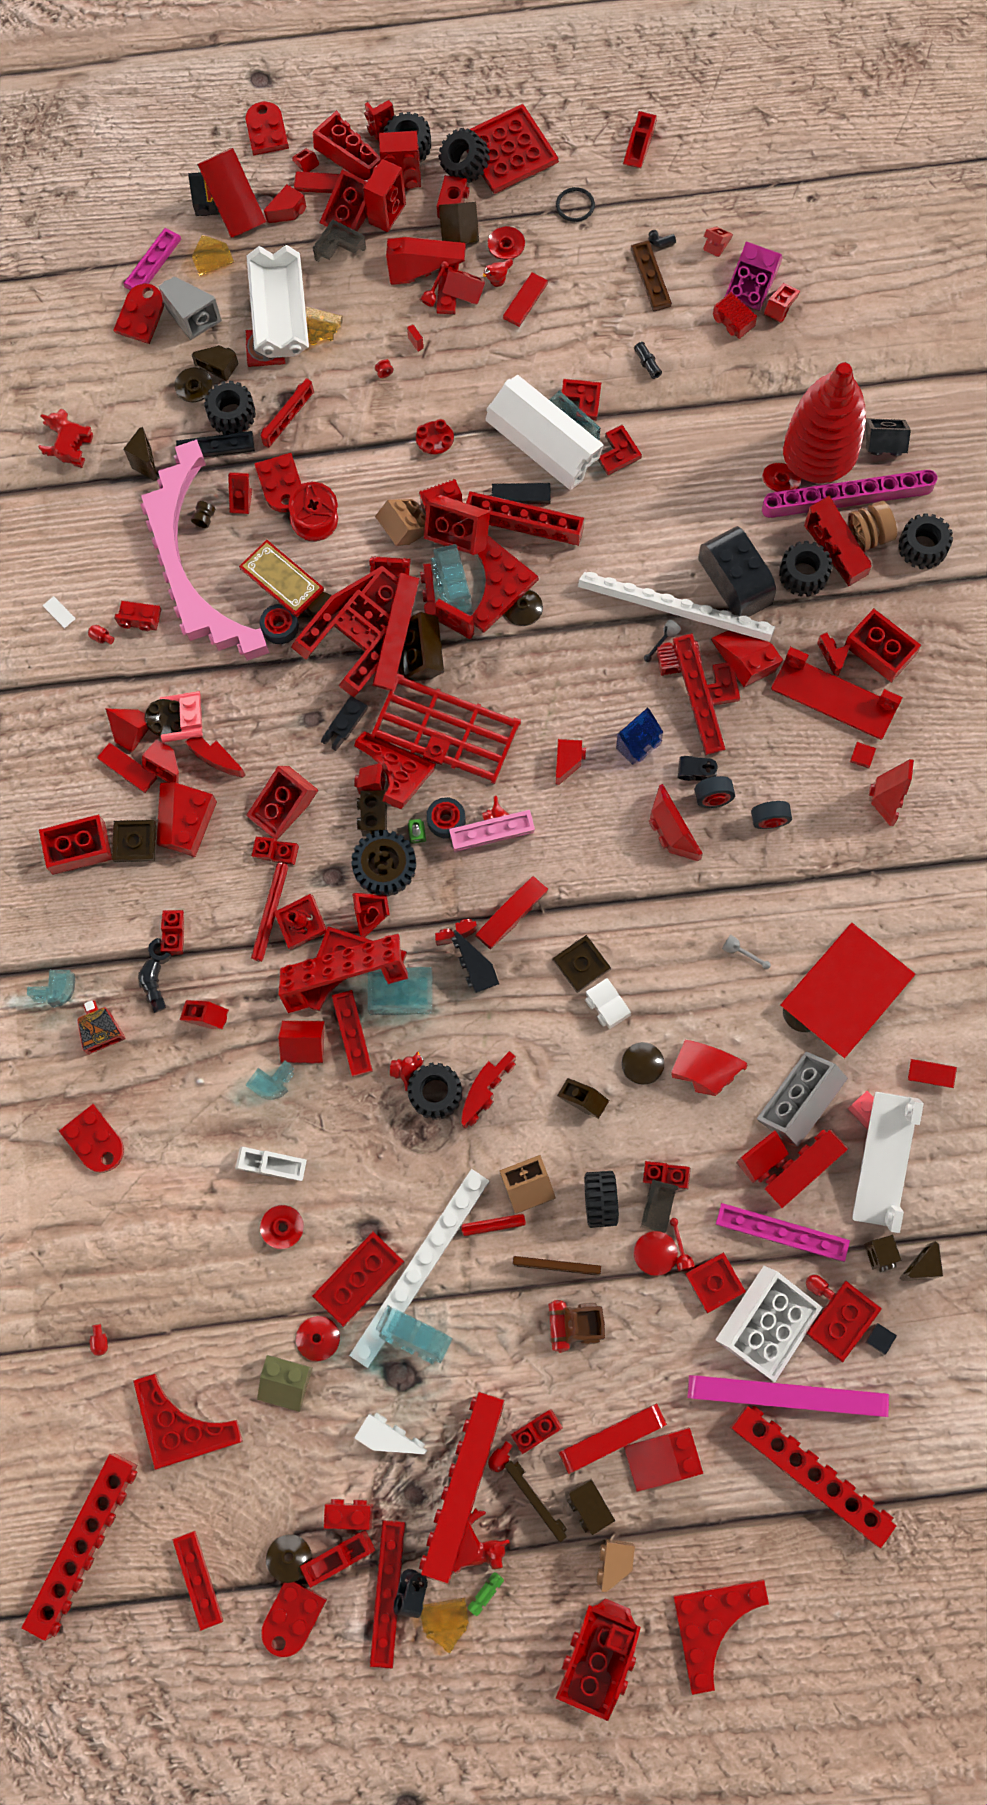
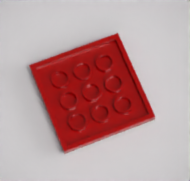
M524 104L516 106L470 129L485 141L490 153L488 155L490 156V161H487L488 167L483 170L485 173L482 177L493 194L559 163L558 156Z

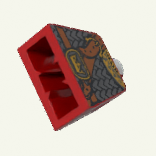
M94 1000L83 1005L86 1015L79 1017L77 1021L82 1048L85 1053L90 1055L126 1039L111 1012L106 1007L98 1009Z

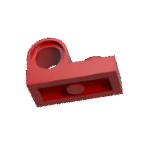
M783 283L769 298L764 315L782 323L790 306L798 298L800 290Z

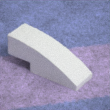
M241 1147L235 1169L302 1181L307 1160Z

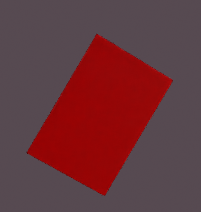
M851 922L780 1006L845 1059L916 974Z

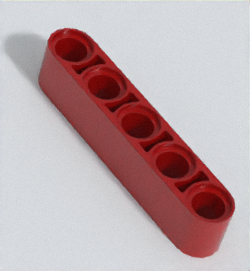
M656 1403L558 1452L567 1473L570 1474L666 1426L667 1423Z

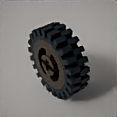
M379 830L374 831L375 834L373 835L369 833L366 835V839L361 838L359 840L360 844L355 846V852L352 853L351 864L356 881L371 894L372 892L376 893V895L385 894L386 896H390L389 893L398 894V890L401 889L403 891L406 889V885H410L412 877L415 876L416 857L414 849L411 847L410 842L405 840L403 835L400 834L398 836L395 831L388 833V830H383V833H379ZM389 852L395 854L399 859L396 869H393V858H390ZM373 857H375L376 869L378 868V872L382 875H378L370 869L369 863ZM381 861H384V862H387L388 864L385 866L384 864H381L380 862H381Z

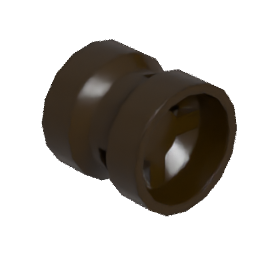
M198 501L195 507L196 512L193 513L191 522L198 527L209 528L210 518L214 515L216 509L210 503Z

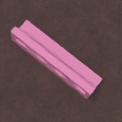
M526 810L452 828L449 831L454 852L532 834L535 828L531 812Z

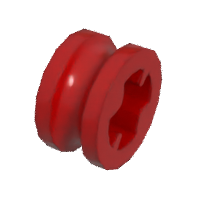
M388 359L379 361L374 367L375 371L378 372L379 378H386L394 371Z

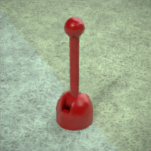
M446 261L442 262V268L432 289L425 291L420 298V301L427 306L434 307L437 298L434 291L445 269L449 267Z
M672 1218L670 1225L674 1228L680 1256L676 1260L678 1272L695 1268L694 1261L691 1256L684 1253L677 1226L679 1223L678 1219Z

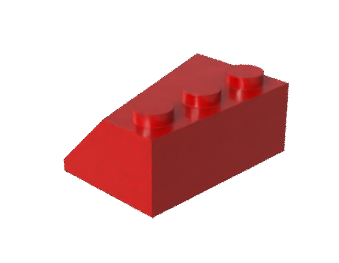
M176 782L160 783L157 845L196 857L217 804L214 795Z

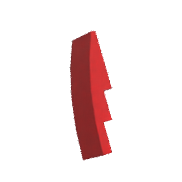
M532 876L475 934V937L491 950L532 910L534 904L547 893L548 888Z

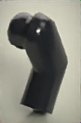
M651 230L648 234L649 242L660 248L676 243L674 234L661 237L657 230Z

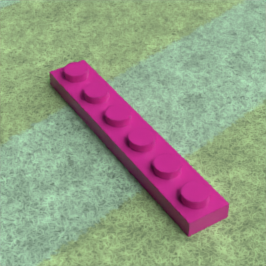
M724 1203L720 1205L715 1224L841 1262L846 1260L850 1243L848 1239Z

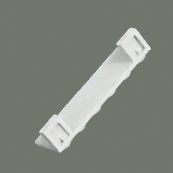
M875 1092L852 1215L854 1221L887 1226L891 1232L900 1233L904 1213L900 1203L914 1126L920 1125L924 1105L920 1099Z

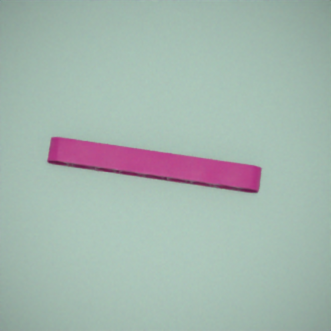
M921 470L773 492L765 496L762 513L768 518L808 513L810 506L826 498L827 495L833 497L831 499L837 508L928 495L933 491L938 476L932 470Z
M689 1375L687 1398L889 1417V1394L696 1375Z

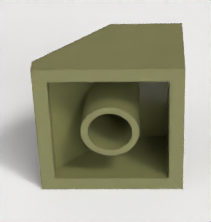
M267 1355L260 1376L257 1400L300 1412L313 1367Z

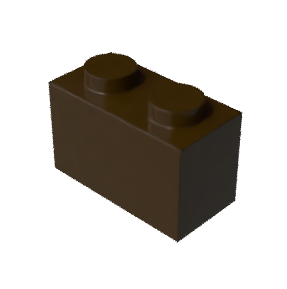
M592 1479L568 1492L570 1498L567 1499V1502L573 1512L578 1510L582 1519L579 1520V1523L585 1533L590 1531L591 1535H594L615 1522L613 1515Z

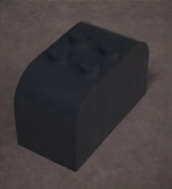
M736 526L700 545L698 560L733 615L750 617L773 605L776 594L774 578L742 528Z

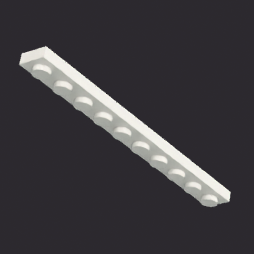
M584 572L578 583L580 588L770 642L775 626L765 621H754L747 616L739 617L726 610L719 611L712 609L709 605H698L688 599H677L670 594L656 593L652 589H642L632 583H621L614 578L600 577L593 572Z
M473 1169L470 1170L349 1356L369 1368L490 1181Z

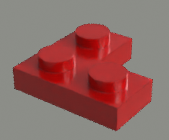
M563 379L561 400L580 402L578 419L597 421L602 382Z
M623 424L605 433V437L613 449L601 455L598 461L607 475L642 458L641 452Z
M727 662L713 664L712 670L715 683L708 684L713 706L739 702L740 694L734 671Z

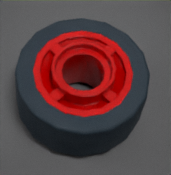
M281 604L269 606L260 616L262 633L269 642L282 645L289 643L296 637L299 629L297 617ZM283 622V625L275 626L277 623Z
M724 776L707 778L696 784L694 788L697 804L703 808L724 806L733 801L736 796L732 779Z
M450 797L435 800L429 806L426 813L430 831L443 839L451 838L449 829L466 824L465 810L462 804ZM450 815L451 819L449 821H442L441 817Z
M786 801L765 802L753 807L751 810L753 825L757 829L779 828L792 821L790 804Z

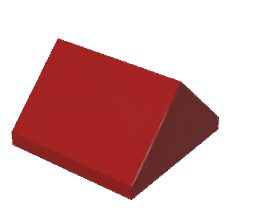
M282 1021L278 1037L280 1062L323 1063L325 1021Z

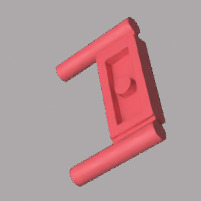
M200 691L160 697V699L175 700L180 703V727L182 730L181 732L161 735L162 743L203 736Z

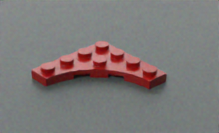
M489 536L487 537L486 550L476 554L484 567L486 584L482 600L471 615L474 626L483 633L539 580L538 575Z
M366 731L355 740L354 747L368 754L378 764L383 765L388 780V790L384 794L383 801L393 807L402 809L435 770V763L382 739L371 738V734Z
M328 926V932L324 935L316 957L373 940ZM401 950V959L404 964L407 951ZM346 979L303 991L308 1001V1008L320 1012L323 1003L330 993Z
M157 1374L133 1380L155 1470L243 1442L238 1420L222 1423L206 1422L195 1419L179 1410L162 1390Z
M764 1579L673 1595L692 1695L715 1691V1659L720 1643L730 1627L751 1610L769 1605Z

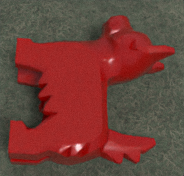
M60 409L57 413H50L48 416L41 414L40 417L45 420L43 424L58 433L54 446H38L42 454L55 456L63 463H71L76 467L83 468L85 458H82L83 452L80 450L82 443L91 444L93 439L91 427H84L68 421V413L64 409Z
M475 1508L470 1515L453 1570L455 1574L463 1568L483 1563L489 1564L494 1570L503 1568L502 1558L505 1556V1546L510 1543L509 1539L501 1541L490 1540L481 1543L471 1526L476 1520L484 1516L486 1511H478Z

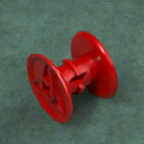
M313 481L302 483L294 489L288 503L292 529L304 540L314 542L325 540L333 534L338 524V502L336 495L328 486Z

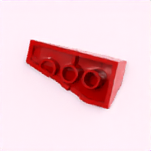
M412 237L387 239L386 258L390 284H407L414 282L415 278L422 275L426 277L432 275L431 272L442 268L441 264L444 261L448 262L449 267L465 262L466 244Z
M909 759L878 776L874 784H870L869 796H872L871 804L889 826H894L898 820L899 812H896L897 808H902L904 796L907 795L911 784L913 759Z

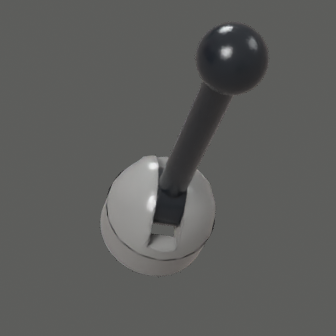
M670 619L667 621L663 628L664 636L651 652L644 656L645 662L651 661L652 655L657 651V647H660L667 637H675L681 631L680 626Z

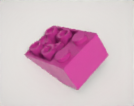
M746 241L725 296L732 292L746 306L760 311L782 262V254Z

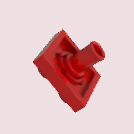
M312 894L274 911L287 947L290 950L328 932Z

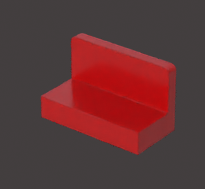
M448 267L442 292L477 305L485 285L484 279Z

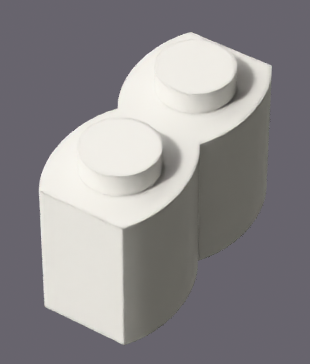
M608 978L586 991L587 998L585 1001L591 1009L595 1008L599 1013L597 1018L603 1027L607 1025L611 1029L631 1016L629 1008Z

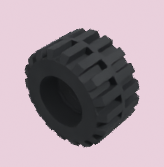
M402 112L399 113V116L394 115L392 120H388L384 133L417 131L420 160L424 161L426 155L430 154L432 146L430 127L423 116L418 117L417 113L411 114V112H407V114H403Z
M460 128L459 131L455 129L453 134L449 133L447 139L442 141L443 146L439 149L441 154L438 157L441 161V167L450 176L465 178L468 183H471L473 179H479L478 176L480 174L483 175L485 173L483 170L488 167L487 161H490V156L488 155L490 151L486 142L468 128L466 130ZM469 149L467 157L459 163L461 155Z
M223 381L221 385L218 386L216 384L214 389L208 391L209 395L205 396L206 402H204V407L211 426L220 433L222 431L223 435L240 433L244 429L248 430L250 428L249 424L252 425L254 423L253 418L256 417L255 406L251 393L246 386H242L239 382L234 384V381H229V383ZM227 405H239V407L232 412L222 411V409Z
M924 513L922 517L919 514L914 519L911 518L900 536V543L898 545V549L901 550L900 555L901 557L905 556L904 561L906 563H912L911 566L914 568L919 566V569H924V567L932 569L933 565L936 567L940 562L944 561L953 542V537H951L953 532L952 529H948L950 525L944 523L943 518L940 517L938 519L935 514L928 516V513ZM916 537H928L934 542L935 546H923L916 540Z
M804 541V544L797 542L795 547L791 545L788 551H785L780 565L779 576H781V584L785 583L784 588L786 590L790 589L791 594L794 595L796 592L799 593L798 596L800 597L803 594L809 597L812 593L816 595L819 593V590L824 589L832 570V559L829 558L830 554L828 551L824 552L822 545L818 547L816 542L809 544V541ZM801 563L809 564L816 572L810 575L802 574L795 566Z
M429 1063L428 1066H420L421 1069L415 1070L414 1076L410 1077L407 1088L408 1097L413 1108L418 1114H422L427 1119L430 1117L432 1120H437L440 1117L444 1119L446 1115L453 1114L455 1108L459 1107V1102L462 1100V1086L456 1072L452 1071L449 1066H443L442 1063H438V1065ZM432 1080H440L447 1085L448 1093L440 1102H428L423 1097L422 1091L424 1086Z
M586 1172L584 1176V1189L589 1227L617 1226L619 1222V1209L614 1172Z

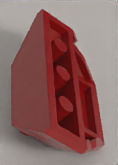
M663 784L659 785L650 814L649 824L653 831L657 830L660 835V844L664 849L667 848L669 853L695 861L701 860L703 855L701 849Z

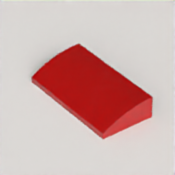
M229 148L197 164L231 238L266 222L234 148Z

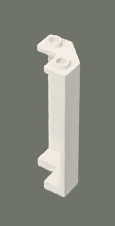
M287 245L274 254L258 246L247 255L254 350L268 358L297 356L309 348L300 253Z
M519 375L508 379L492 403L487 407L486 421L569 490H572L583 481L587 467L600 458L604 445Z

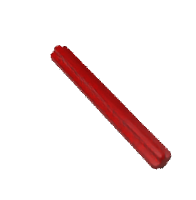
M277 863L251 955V959L254 961L262 962L275 919L274 911L278 908L289 868L285 863Z

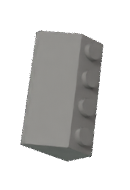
M805 1052L757 1117V1120L771 1131L775 1130L783 1140L798 1147L848 1078L836 1064Z

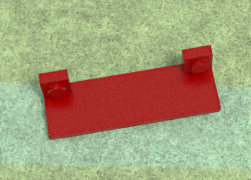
M790 646L771 690L882 740L903 697L886 689L883 690L881 696H878L806 663L809 655Z
M399 934L388 935L378 940L368 941L361 945L347 947L344 950L327 953L320 957L282 967L280 969L279 997L287 1012L291 1013L308 1008V1001L303 991L381 969L388 984L408 979V972L401 959Z

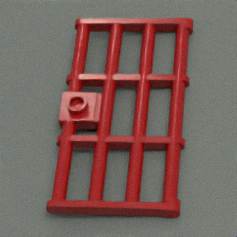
M397 673L394 688L392 691H389L372 731L371 738L382 739L411 750L410 752L413 754L415 752L423 755L424 759L439 765L443 763L448 764L453 769L464 770L490 780L492 784H495L516 731L521 725V719L516 717L510 718L481 707V704L470 703L441 692V689H433L406 679L404 675ZM398 684L433 697L429 707L395 695ZM437 699L473 712L470 722L434 710ZM393 702L425 714L422 724L420 725L388 713L387 710L390 703ZM479 714L513 727L510 736L506 737L474 725L477 715ZM433 717L465 729L463 739L459 740L426 727L429 718ZM386 720L418 732L414 743L379 730L382 721ZM470 732L506 745L502 755L467 743ZM422 735L431 737L427 748L418 745ZM450 745L458 747L455 758L447 756ZM466 750L497 762L498 766L495 773L460 761L462 751Z

